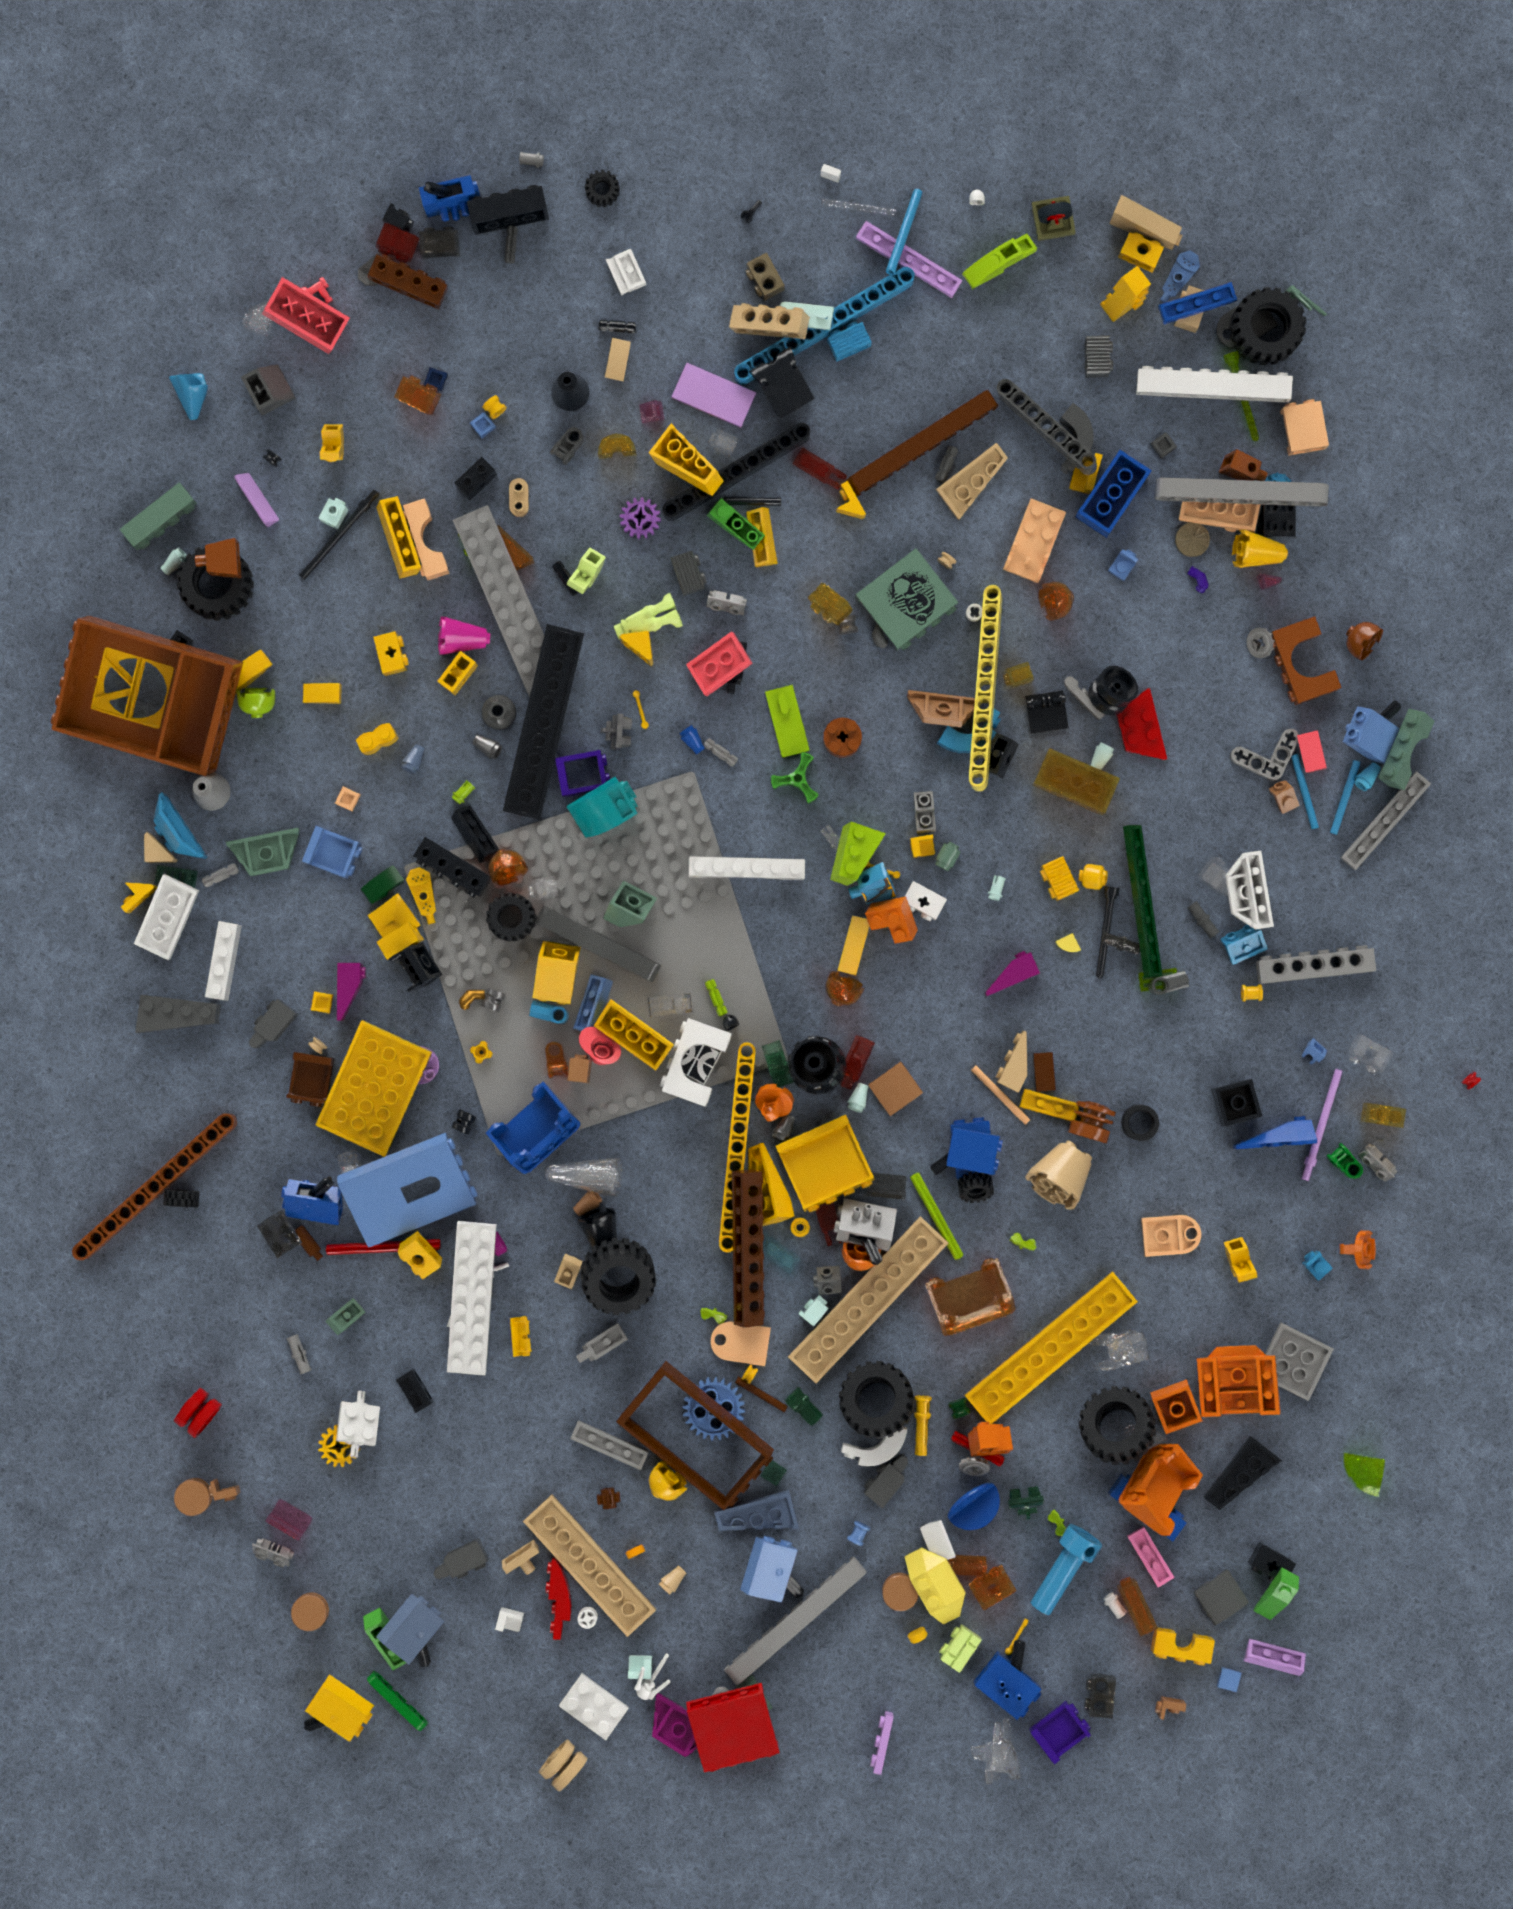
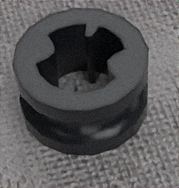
M267 449V455H263L262 458L277 467V462L282 459Z

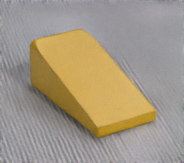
M340 683L303 684V703L341 704L342 685Z

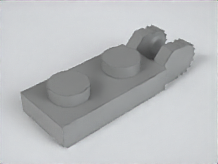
M1073 676L1065 679L1064 686L1100 721L1105 714L1093 706L1088 696V691L1084 688L1081 690L1078 687V681Z

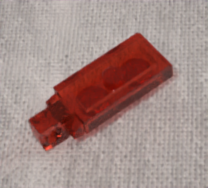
M858 1035L855 1036L846 1057L847 1070L844 1081L841 1084L842 1087L851 1090L855 1081L858 1082L875 1042Z

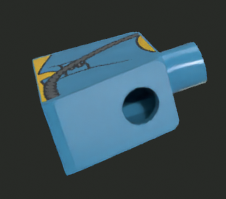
M883 862L863 871L857 879L858 885L848 888L852 899L863 896L866 904L897 897L893 882Z

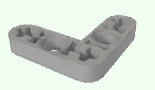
M1295 729L1285 730L1281 734L1270 760L1244 747L1233 749L1230 753V759L1234 764L1268 780L1276 781L1281 778L1298 743L1297 735L1299 734ZM1290 733H1292V737L1295 740H1291L1288 744V747L1281 746V742L1282 744H1285L1287 741V737H1285V734L1289 735ZM1278 750H1284L1287 753L1285 760L1278 759ZM1241 751L1242 756L1246 758L1248 754L1251 755L1247 765L1244 764L1246 762L1245 759L1236 760L1237 756L1234 753ZM1253 759L1261 761L1260 769H1254L1251 766ZM1266 763H1268L1267 768L1273 769L1276 767V772L1279 774L1272 777L1270 771L1265 770L1264 773L1261 771L1265 768Z

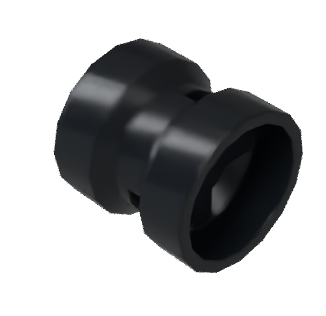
M459 1109L457 1120L453 1122L451 1127L469 1135L470 1125L475 1122L476 1116Z

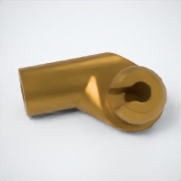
M467 990L459 999L460 1008L467 1010L474 999H485V990Z

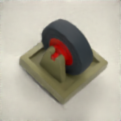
M1069 196L1031 203L1038 241L1075 235L1076 231Z

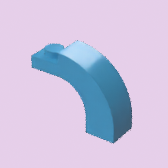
M995 709L992 725L994 729L1001 720L998 718L1000 712ZM947 726L937 744L952 752L971 753L972 734H963ZM992 730V738H991V741L993 740V738H994V736H995V734H996V732L993 731V730ZM980 740L976 745L982 747L986 744V741Z

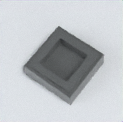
M1167 432L1150 443L1161 459L1177 448Z

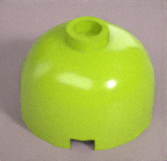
M245 688V692L241 693V689L236 691L238 705L243 712L251 714V718H262L263 714L271 711L275 705V690L271 689V692H264L267 688Z

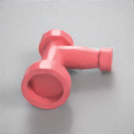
M323 277L311 287L301 288L311 295L319 292L325 299L326 304L333 301L326 290L329 286Z

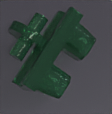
M1038 1486L1027 1488L1029 1496L1027 1498H1021L1020 1489H1011L1008 1509L1024 1507V1509H1017L1018 1515L1025 1514L1026 1520H1029L1030 1514L1037 1513V1507H1029L1043 1505L1044 1502L1043 1495H1040Z

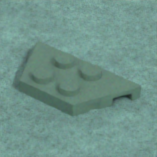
M293 828L228 841L226 845L231 849L250 876L287 870L291 865L300 829Z

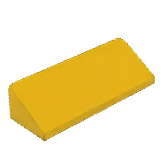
M760 507L747 511V520L765 535L755 549L752 550L755 567L778 564L769 508Z
M852 916L837 971L856 976L869 930L867 919Z

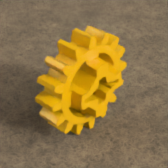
M336 1424L334 1425V1430L330 1427L327 1429L328 1434L322 1433L321 1436L324 1440L318 1441L322 1445L318 1451L324 1452L321 1458L327 1457V1464L332 1461L334 1462V1467L338 1463H340L341 1467H344L345 1461L348 1464L352 1463L350 1454L346 1457V1450L351 1445L346 1442H339L345 1445L341 1450L339 1447H333L338 1443L336 1441L338 1425ZM333 1435L332 1443L327 1444L328 1439ZM329 1452L334 1453L336 1457L332 1456Z

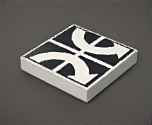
M704 1045L692 1047L685 1053L682 1060L684 1074L705 1085L722 1051Z

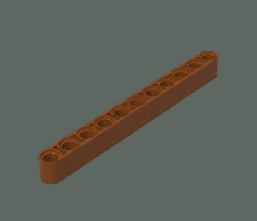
M226 1113L217 1117L73 1247V1257L77 1260H86L92 1257L164 1192V1189L169 1188L237 1126L236 1116ZM225 1117H229L231 1119V1125L229 1127H226L223 1124V1120ZM212 1129L217 1133L215 1140H211L209 1137V1132ZM196 1143L202 1145L203 1149L200 1153L195 1151ZM183 1155L188 1158L186 1166L180 1163V1158ZM169 1168L174 1173L171 1179L166 1176V1171ZM154 1181L159 1184L157 1192L153 1191L151 1187ZM139 1194L143 1195L145 1198V1201L142 1205L139 1204L137 1201V1197ZM125 1207H127L130 1210V1216L128 1218L123 1215V1209ZM110 1220H113L116 1224L114 1230L108 1227ZM96 1233L101 1236L100 1243H96L94 1240ZM81 1246H84L87 1249V1254L85 1256H82L80 1254L79 1250Z

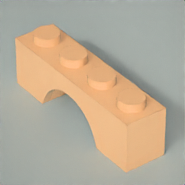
M425 498L403 505V513L406 522L410 526L409 532L412 540L415 542V550L422 564L420 569L422 577L426 576L427 580H432L450 574L443 553L430 550L423 541L424 529L432 521Z

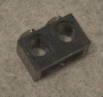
M282 1210L257 1225L277 1258L302 1243Z
M1091 1673L1090 1678H1087L1086 1690H1089V1698H1085L1084 1709L1087 1710L1089 1716L1113 1719L1116 1687L1114 1675ZM1098 1682H1105L1103 1689H1096ZM1098 1701L1104 1703L1101 1709H1095L1094 1704Z

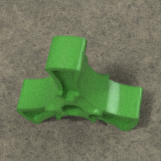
M802 752L800 764L793 773L786 776H771L772 788L775 790L785 785L794 786L802 791L808 804L818 798V793L809 787L805 777L806 769L814 757Z

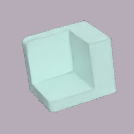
M630 1655L628 1679H638L642 1667L645 1668L643 1679H651L652 1656Z

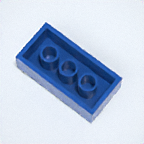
M1119 450L1077 512L1075 518L1107 538L1152 470L1122 450Z

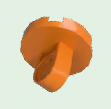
M766 1084L759 1088L755 1103L765 1120L770 1122L778 1117L788 1115L793 1108L794 1098L787 1088L781 1089L777 1087V1084Z
M1361 1230L1356 1236L1355 1244H1339L1340 1254L1354 1255L1356 1265L1360 1269L1372 1268L1373 1265L1370 1264V1261L1375 1260L1376 1244L1375 1239L1370 1237L1372 1232Z

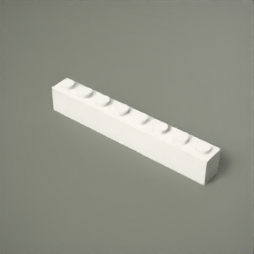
M1142 366V369H1138L1136 395L1289 403L1292 396L1293 376H1288V373L1279 372L1277 375H1269V372L1264 371L1250 374L1249 371L1230 373V370L1211 372V369L1192 371L1191 368H1181L1179 371L1173 370L1172 367H1161V370L1154 369L1152 366Z

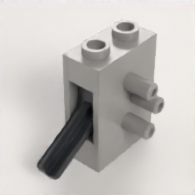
M844 1198L843 1204L838 1205L836 1215L840 1217L834 1226V1232L837 1233L836 1240L864 1246L871 1263L879 1265L882 1262V1257L878 1249L885 1251L890 1249L897 1209Z

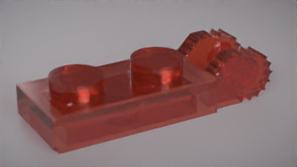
M803 447L793 462V465L837 490L840 489L841 485L829 479L830 475L833 473L843 480L847 477L846 474L836 469L833 465Z
M825 1202L820 1204V1208L815 1211L827 1246H832V1240L828 1231L833 1230L835 1222L839 1220L836 1216L834 1203L826 1204Z

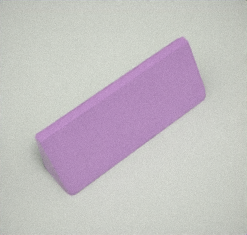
M249 473L235 475V480L263 523L270 527L279 521V518Z
M1249 1639L1244 1661L1300 1676L1304 1672L1306 1654Z

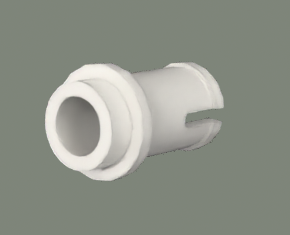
M1112 1592L1104 1597V1604L1108 1605L1116 1618L1119 1619L1127 1611L1117 1599L1118 1596Z

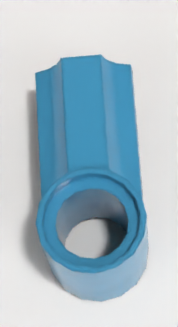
M533 1000L531 1004L530 1017L561 1025L565 1024L569 1019V1013L563 1007ZM562 1010L564 1017L562 1020L557 1021L555 1013Z

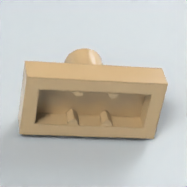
M535 1540L530 1541L502 1560V1569L506 1574L518 1566L521 1567L526 1575L535 1570V1566L530 1561V1558L539 1553Z

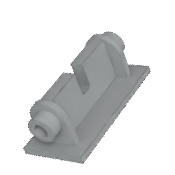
M716 590L709 592L707 599L708 608L715 611H726L733 615H744L747 599H744V596L731 594L730 599H726L727 593Z
M1369 1143L1364 1148L1365 1150L1358 1154L1362 1162L1369 1166L1379 1179L1386 1182L1395 1177L1394 1175L1397 1173L1396 1166L1387 1158L1381 1161L1380 1158L1383 1154L1375 1145Z

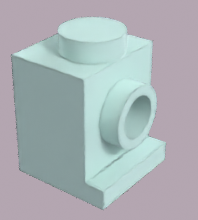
M818 1295L814 1300L810 1299L805 1304L804 1308L806 1310L804 1312L800 1310L799 1315L812 1326H815L828 1310L826 1306L828 1302Z

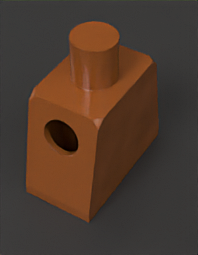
M1238 449L1225 455L1218 472L1236 480L1265 481L1268 474L1260 469L1262 464L1260 460Z
M231 538L205 545V555H195L196 567L206 566L207 573L212 576L241 578L239 541L236 538Z

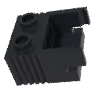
M423 942L408 946L402 952L396 953L389 958V961L392 962L400 960L402 968L408 973L413 984L407 989L408 992L425 987L443 975Z

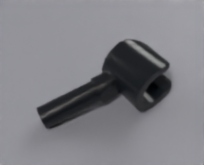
M758 200L749 211H743L741 219L745 214H749L750 217L746 223H750L753 219L752 215L762 202Z

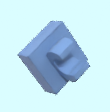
M1312 1038L1308 1042L1302 1057L1304 1058L1307 1054H1310L1313 1058L1309 1063L1313 1064L1316 1060L1320 1062L1324 1059L1327 1050Z

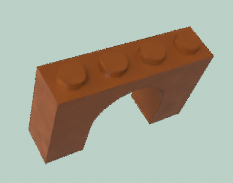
M1315 616L1271 632L1273 633L1271 635L1272 639L1275 640L1273 643L1276 653L1274 659L1278 667L1281 666L1283 672L1281 674L1282 681L1288 685V697L1291 702H1294L1295 706L1342 688L1335 670L1316 677H1305L1300 675L1292 665L1291 655L1295 646L1319 637L1322 634Z

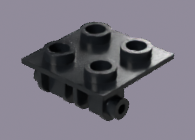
M1261 504L1263 512L1261 514L1263 516V519H1261V522H1263L1261 533H1263L1264 537H1296V506Z
M1063 690L1025 696L1031 734L1069 728L1065 707L1066 697L1063 694Z

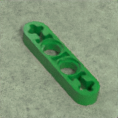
M373 1671L367 1677L369 1684L414 1728L422 1731L427 1726V1720L411 1704L408 1705L406 1703L407 1700L400 1693L395 1692L392 1689L393 1687L378 1672Z

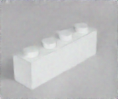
M218 922L205 997L229 1000L241 925Z

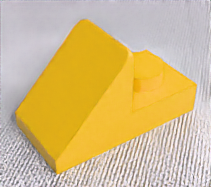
M849 482L842 483L839 493L842 499L848 502L838 507L836 512L859 519L865 518L866 513Z
M125 883L134 895H129L125 898L121 908L125 913L130 914L157 890V886L153 884Z

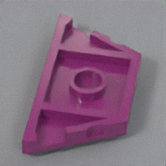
M657 1693L652 1737L686 1757L697 1749L687 1710L661 1693Z

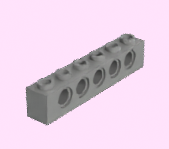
M1367 945L1356 946V950L1352 951L1345 947L1337 948V952L1330 953L1329 949L1318 950V954L1310 955V951L1298 953L1299 956L1291 957L1290 953L1281 954L1278 959H1272V956L1260 957V961H1255L1258 984L1376 971L1374 948L1368 949ZM1351 955H1355L1358 959L1355 966L1349 961ZM1332 957L1338 959L1339 964L1336 968L1330 963ZM1313 959L1319 961L1320 966L1317 970L1311 966ZM1294 961H1297L1300 964V970L1298 972L1294 971L1292 968V964ZM1275 963H1278L1281 966V972L1279 974H1276L1273 971V966Z

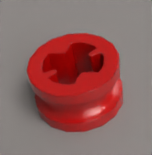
M1472 1072L1462 1080L1461 1083L1467 1085V1090L1473 1088L1481 1081V1078L1476 1076V1072Z

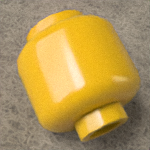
M1086 864L1084 869L1079 871V881H1082L1084 888L1100 890L1103 886H1106L1108 871L1102 865Z

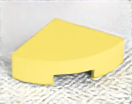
M1073 933L1055 941L1057 946L1064 951H1081Z

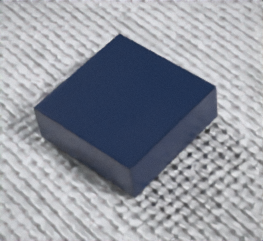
M429 367L424 386L442 392L448 373Z

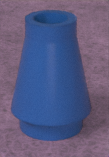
M692 725L679 733L681 735L680 739L695 754L705 749L697 729Z

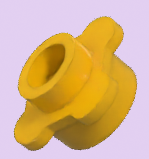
M481 1041L479 1045L470 1048L476 1063L481 1064L483 1060L493 1056L485 1041Z

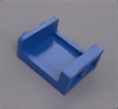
M953 1126L946 1166L993 1175V1170L997 1171L999 1159H996L997 1151L1001 1152L1003 1140H999L1000 1136L996 1134L992 1135Z

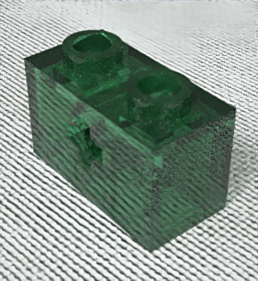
M780 1040L763 1045L762 1050L773 1084H777V1087H782L793 1083Z

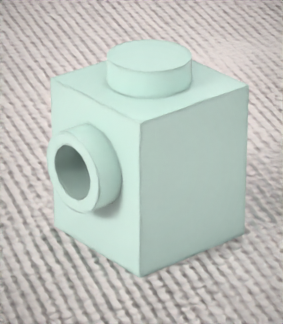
M329 498L319 516L320 521L339 530L348 512L345 506L346 503L338 498H335V500Z

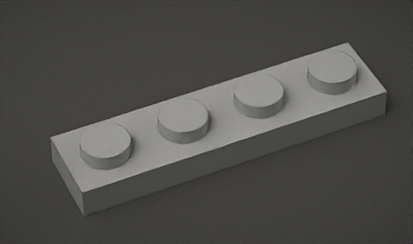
M578 1420L570 1438L639 1470L642 1469L649 1453L645 1449Z

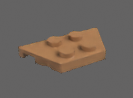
M908 690L907 698L923 723L962 727L974 714L975 698Z

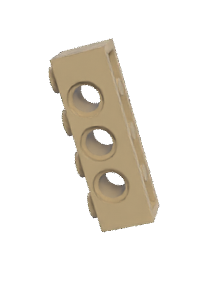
M742 303L741 306H733L729 327L739 334L805 339L810 317L803 309L797 307L791 310L782 306L769 308L766 305H758V307H753L750 304Z

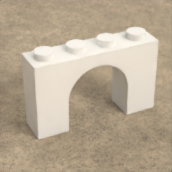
M688 1018L687 1022L683 1021L681 1025V1039H677L673 1050L676 1052L674 1058L670 1057L666 1068L669 1069L667 1076H663L660 1087H663L662 1092L706 1107L713 1089L693 1082L685 1076L682 1069L683 1057L689 1049L699 1045L708 1046L726 1053L732 1034Z

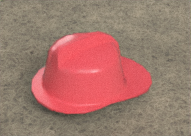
M586 1027L581 1031L579 1035L580 1046L595 1064H612L620 1058L621 1048L619 1044L596 1027Z

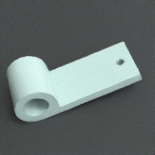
M793 302L780 303V306L786 309L793 310L794 307L803 309L810 317L808 328L831 329L834 307Z

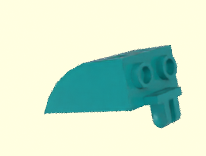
M613 777L566 806L585 838L609 831L638 814L635 809L638 805L634 800L637 796L627 780L619 782L616 777Z

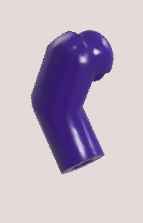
M1191 566L1187 574L1196 579L1198 584L1195 588L1196 591L1204 593L1209 587L1205 573Z

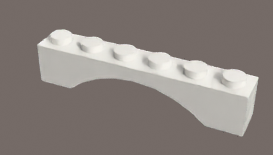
M689 857L688 878L805 879V859Z

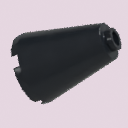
M571 372L562 373L552 386L553 401L560 409L566 411L580 409L587 403L589 398L587 382L577 374Z
M606 1208L605 1212H599L600 1209L582 1215L581 1220H577L591 1247L595 1245L600 1246L604 1240L609 1242L612 1241V1238H617L614 1208Z

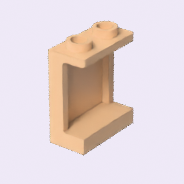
M1315 399L1304 401L1303 404L1296 405V402L1284 405L1285 407L1281 409L1280 414L1284 418L1288 440V456L1325 450L1329 446L1321 401L1315 402Z

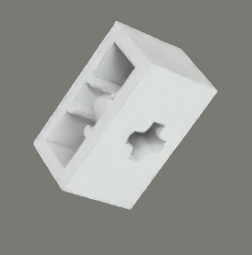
M914 881L905 895L911 912L916 910L922 913L921 917L927 921L937 919L947 900ZM926 898V903H928L929 905H924L923 907H920V902L918 900Z

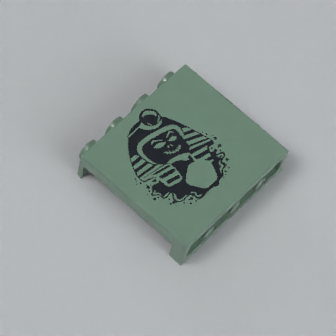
M916 548L855 595L856 600L865 607L896 647V651L907 649L912 644L911 640L915 637L920 639L924 636L929 626L933 628L942 621L940 619L945 614L949 616L957 610L955 606L958 604L956 598Z

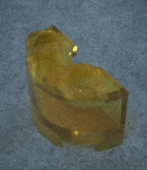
M615 433L604 437L598 448L599 459L612 458L615 452H621L624 457L637 455L634 443L629 436Z

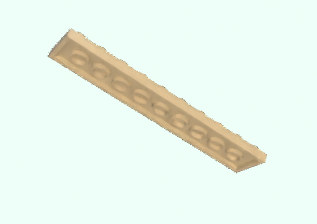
M920 1216L890 1247L889 1251L882 1256V1262L879 1265H874L790 1353L788 1358L810 1379L817 1383L945 1248L948 1242Z

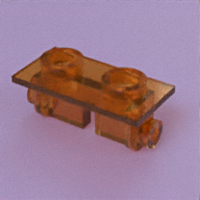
M955 1555L956 1557L947 1560L955 1575L986 1576V1556Z

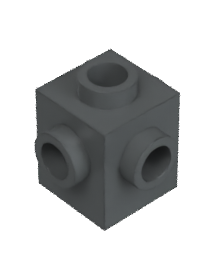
M840 1266L816 1267L817 1275L813 1276L814 1287H818L819 1295L842 1293Z

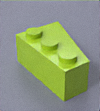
M852 821L844 825L830 880L846 886L856 882L886 833Z

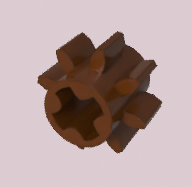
M614 1487L600 1489L601 1494H597V1504L602 1505L604 1510L616 1508L617 1503L621 1501L620 1492H615Z

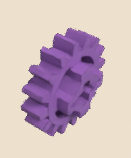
M641 497L640 501L637 502L636 498H633L634 503L626 502L628 508L622 507V511L625 514H620V519L624 520L620 524L621 526H626L624 528L625 533L630 531L631 538L637 535V539L640 540L641 535H644L645 539H648V533L654 535L653 529H659L656 523L661 522V518L657 517L660 515V511H655L657 505L651 506L650 499L644 502L643 497ZM645 508L649 509L653 515L647 514ZM641 511H642L643 518H645V519H642V520H641L640 526H639V522H638V519H637V518H639V515L641 514ZM628 522L634 523L636 526V530L633 529ZM647 524H651L647 529L643 530Z

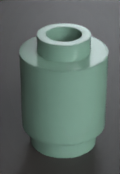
M952 842L944 843L936 857L935 865L946 871L953 868L961 853L958 850L959 846Z

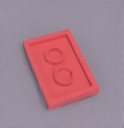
M731 631L686 665L703 694L709 696L753 663L735 633Z

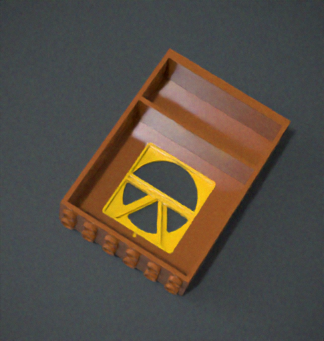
M93 616L77 618L72 628L74 632L73 639L70 640L68 650H70L69 656L64 662L65 673L59 683L61 687L60 695L58 694L55 700L56 712L51 717V730L199 775L208 776L216 772L243 662ZM137 659L133 677L119 664V661ZM148 662L159 670L165 680L167 692L164 704L159 711L151 716L133 718L145 663ZM112 667L131 687L105 693L104 681L109 669ZM128 696L124 714L117 711L110 704V700Z

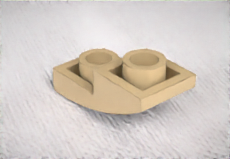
M612 338L605 378L624 381L630 341Z

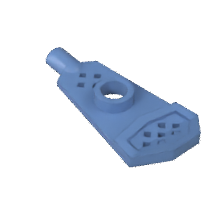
M1186 251L1178 255L1162 288L1164 291L1160 299L1162 302L1166 303L1170 297L1176 296L1200 268L1197 254L1192 251ZM1175 275H1181L1182 279L1177 281Z

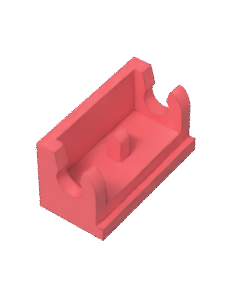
M1318 730L1297 735L1305 772L1310 773L1327 769Z

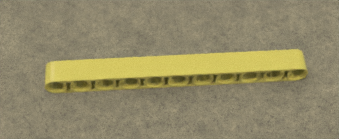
M996 585L987 586L983 594L969 782L975 791L986 789L989 776L1002 612V594ZM992 593L998 594L994 599L988 598ZM991 611L996 612L994 617H988L987 614ZM992 629L995 631L993 635H986L988 630ZM987 648L994 649L990 654L984 653ZM986 666L992 667L990 672H983L982 670ZM987 684L991 686L990 689L987 691L981 690V687L983 685ZM983 703L989 704V707L987 709L983 710L979 708L980 705ZM985 721L988 723L984 728L978 727L980 722ZM985 740L986 744L979 747L976 745L978 741ZM977 759H984L985 761L982 765L978 766L975 764ZM977 777L983 778V781L980 784H975L973 782Z

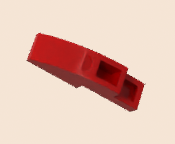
M553 1557L547 1566L550 1582H546L545 1593L549 1594L548 1600H556V1602H552L551 1613L555 1614V1619L551 1621L550 1633H553V1639L561 1640L563 1620L570 1621L571 1594L562 1565Z

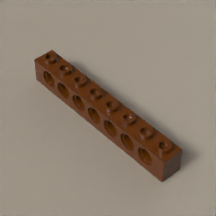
M753 1169L732 1171L734 1325L743 1328L764 1325L765 1317L763 1300L765 1297L763 1291L762 1171Z

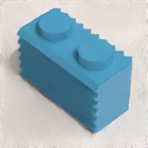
M852 322L847 325V329L843 331L837 329L827 337V342L836 362L871 347L872 343L863 322Z

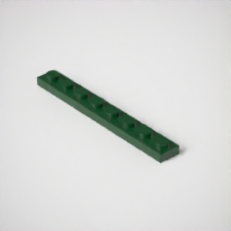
M1127 825L1123 826L1143 974L1144 978L1162 977L1142 826Z

